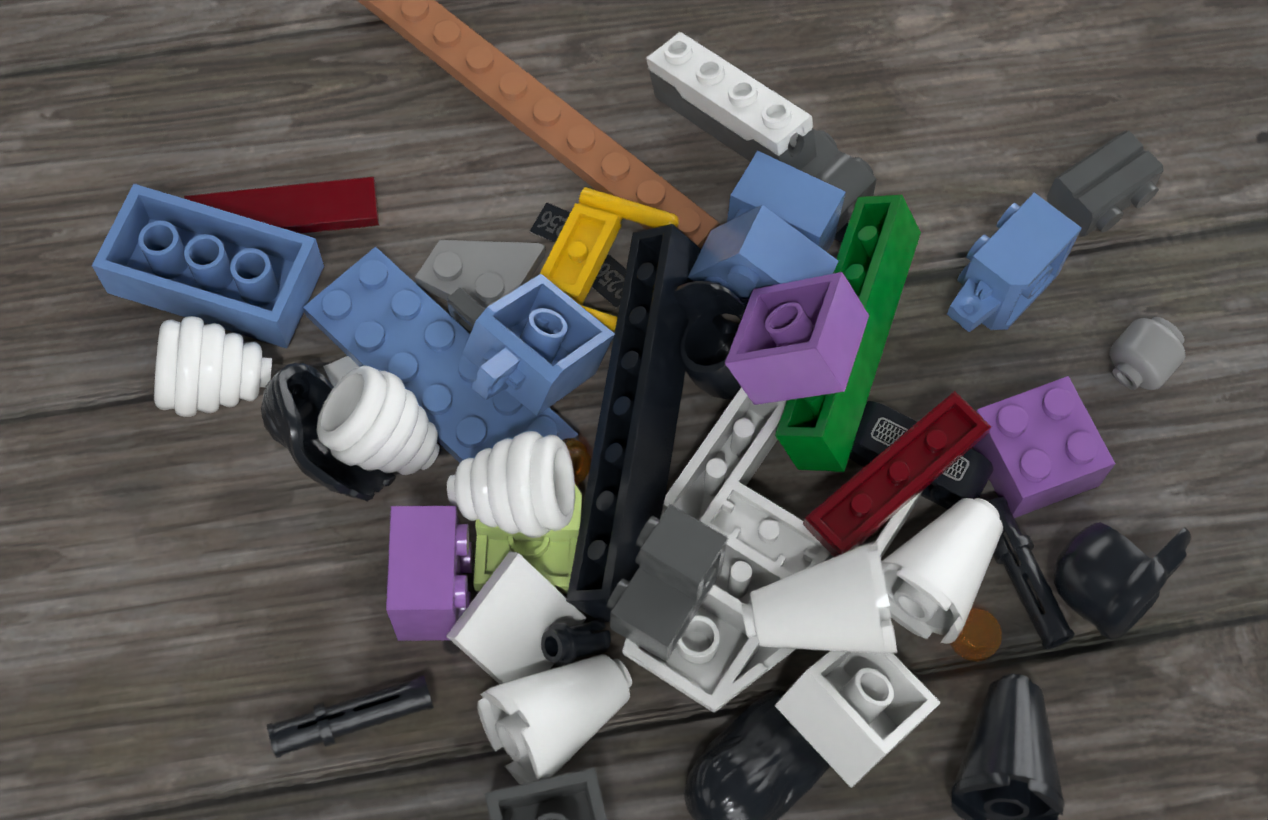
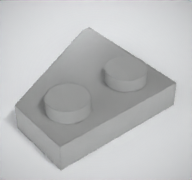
M439 240L415 276L416 284L420 288L446 301L460 287L481 307L486 309L489 305L530 281L546 255L545 246L540 243Z

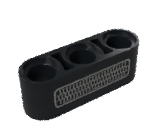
M867 401L849 459L863 467L867 466L914 426L917 421L883 404ZM970 449L929 484L920 496L945 509L951 508L964 498H979L993 472V465L985 456Z

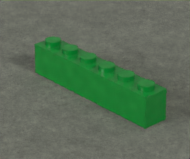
M903 195L857 198L836 258L838 264L833 274L843 272L869 314V318L845 392L791 399L786 402L775 436L798 470L845 471L921 234Z

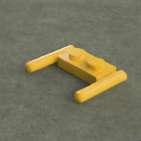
M585 187L580 193L579 203H575L540 274L545 276L615 333L617 316L583 306V303L621 228L620 222L622 218L652 228L671 224L678 228L679 218L670 212Z

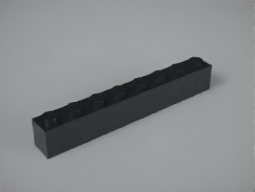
M673 224L637 231L632 234L566 602L602 622H610L612 610L607 607V603L618 583L622 579L630 582L639 569L640 565L635 563L641 547L636 545L637 539L652 516L660 520L666 495L686 371L681 357V340L689 321L687 312L677 301L674 292L677 287L694 282L688 276L701 252V249Z

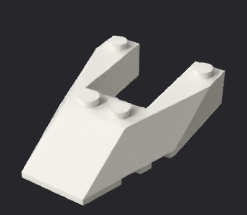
M742 387L666 494L661 514L662 517L669 504L728 537L722 572L666 662L627 638L623 648L625 656L713 713L795 650L793 648L761 647L757 636L747 637L742 605L752 603L751 592L834 558L804 527V521L746 486L778 440L775 434L787 400L754 405ZM922 491L858 547L877 542L881 559L914 509Z

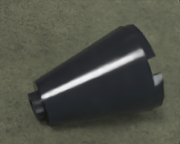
M1008 674L992 682L988 687L951 790V808L964 820H1058L1059 814L1063 816L1064 799L1043 692L1038 685L1032 683L1031 679L1026 676Z

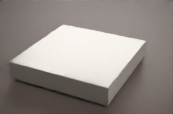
M509 551L446 637L499 684H504L550 670L554 663L549 662L542 653L541 639L543 634L552 625L557 623H565L568 626L583 624L586 617L575 606L566 602L567 598L519 553Z

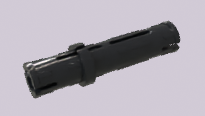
M998 497L987 501L997 509L1000 515L999 519L1003 525V531L993 557L997 564L1004 565L1020 597L1021 603L1025 607L1042 640L1043 647L1047 650L1068 642L1075 636V633L1070 629L1052 593V589L1031 551L1034 548V544L1030 536L1022 534L1005 497ZM1005 532H1006V534H1007V536H1008V538H1009V541H1010V543H1011L1013 549L1015 550V552H1016V554H1017V556H1018V558H1019V560H1020V562H1021V565H1019V563H1018V561H1017V558H1016V556H1015L1013 550L1011 549V547H1010V545H1009V543H1008V541H1007V539H1006V537H1005V535H1004ZM1028 579H1030V581H1031V583H1032V585H1033V587H1034V589H1035V591H1036V593H1037V595H1038V597H1039V599H1040V601H1041V603H1042V605H1043V607H1044V609H1045V611H1046L1045 614L1043 613V611H1042V609H1041V607H1040V605H1039V603H1038V601H1037V599H1036V597H1035V595H1034V593H1033V591H1032V589H1031V587H1030V585H1029V583H1028Z
M424 675L325 707L324 702L313 705L314 711L274 724H267V731L276 758H280L284 754L322 742L325 747L336 744L335 738L425 709H433Z

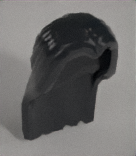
M302 362L286 365L266 384L261 405L264 427L275 441L288 449L299 469L315 482L325 486L332 492L344 494L352 498L361 499L366 502L373 499L374 492H380L383 487L390 486L396 476L393 473H385L379 469L367 471L357 465L350 466L333 457L330 448L320 443L316 428L322 406L334 386L318 369Z
M774 690L753 702L706 747L703 754L696 761L687 777L684 790L686 808L694 820H778L831 767L775 707L777 702L786 694V691Z

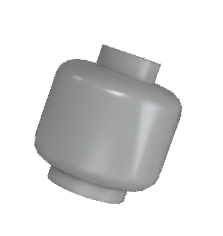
M1161 317L1134 320L1113 343L1109 351L1110 359L1115 366L1113 375L1121 384L1132 390H1136L1138 387L1147 390L1161 388L1186 357L1183 346L1184 336L1176 326Z

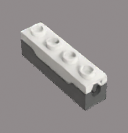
M682 32L676 34L646 57L655 98L751 162L758 150L801 170L817 156L814 129H812L813 122L810 114Z

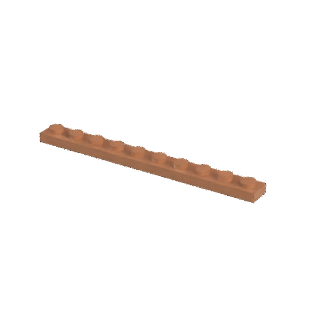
M357 0L595 190L677 215L679 218L678 229L700 249H702L710 231L720 225L712 216L435 0ZM639 224V225L642 226L645 230H647V229H652V227H649V226H646V225H643V224Z

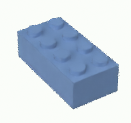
M133 184L92 267L109 294L183 317H199L206 324H220L225 330L288 348L304 312L303 307L308 303L324 264L316 238Z

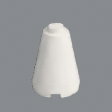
M980 498L961 499L881 561L890 615L901 626L925 639H928L932 632L944 635L940 643L949 644L957 639L966 623L1003 531L999 512L991 503Z
M877 542L865 544L752 591V603L742 605L747 637L757 636L761 647L877 654L897 652Z
M601 654L490 687L480 694L484 698L478 701V713L484 731L495 752L504 747L513 762L505 767L522 785L551 778L630 699L629 687L632 686V679L629 671L620 660H612L607 655Z

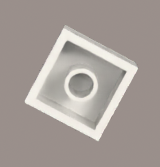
M830 651L805 671L777 702L775 707L852 788L905 739L940 702L893 653L877 654Z

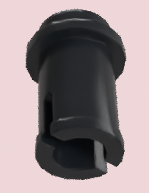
M593 620L589 623L575 626L557 623L552 625L543 634L541 639L542 653L549 662L555 663L558 666L571 664L578 657L605 653L610 647V632L607 630L592 634L593 631L602 630L606 627L605 623L600 620Z

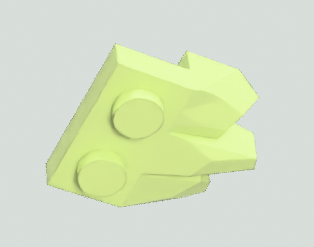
M576 484L573 515L570 523L561 530H550L544 536L531 538L521 532L509 534L498 526L488 527L481 523L479 519L476 520L477 540L473 582L475 591L482 589L509 551H512L524 557L560 593L568 594L582 512V493Z

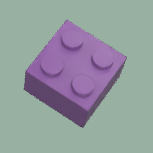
M843 272L753 289L725 364L754 405L845 392L869 314Z
M1069 376L982 407L976 411L992 427L989 433L973 448L992 463L993 472L989 480L997 496L1005 497L1008 507L1014 518L1100 486L1115 465Z
M391 506L386 611L398 641L450 640L446 635L471 603V592H468L467 575H463V573H472L473 548L472 542H469L468 524H460L456 506Z

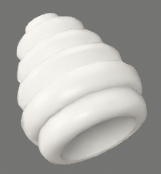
M195 316L185 317L182 319V322L166 320L161 324L158 336L154 384L155 405L162 410L175 409V413L179 416L191 417L196 415L197 410L205 413H214L219 409L220 405L234 407L239 403V398L254 401L258 397L259 388H265L266 384L271 380L272 358L262 357V348L257 342L244 343L242 335L235 332L225 334V329L220 324L204 325V321Z
M365 365L352 369L332 389L318 416L316 429L320 443L330 448L333 457L350 466L357 465L367 471L379 469L385 473L397 471L402 475H409L417 472L419 469L425 470L429 468L439 454L440 448L437 444L438 433L435 425L429 422L426 411L418 405L414 393L405 389L403 381L398 376L386 371H378Z
M534 431L521 433L513 439L499 441L492 449H484L478 452L475 458H467L460 462L456 475H450L448 478L447 495L449 502L452 506H458L461 514L470 521L479 519L486 526H498L509 534L521 532L527 537L537 538L544 536L550 530H561L570 523L575 503L574 472L567 446L558 436L548 435L543 437Z

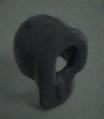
M694 281L683 284L676 288L674 296L687 312L689 320L681 340V357L684 369L694 384L712 397L733 399L741 386L726 366L725 361L740 323L726 320L721 314H731L742 320L750 298L739 299L731 290L717 282Z
M1100 522L1094 523L1073 537L1057 557L1054 566V584L1057 592L1068 607L1083 619L1096 626L1101 635L1109 640L1121 638L1154 605L1167 579L1184 562L1187 556L1186 548L1191 541V534L1186 527L1182 528L1152 559L1115 529Z

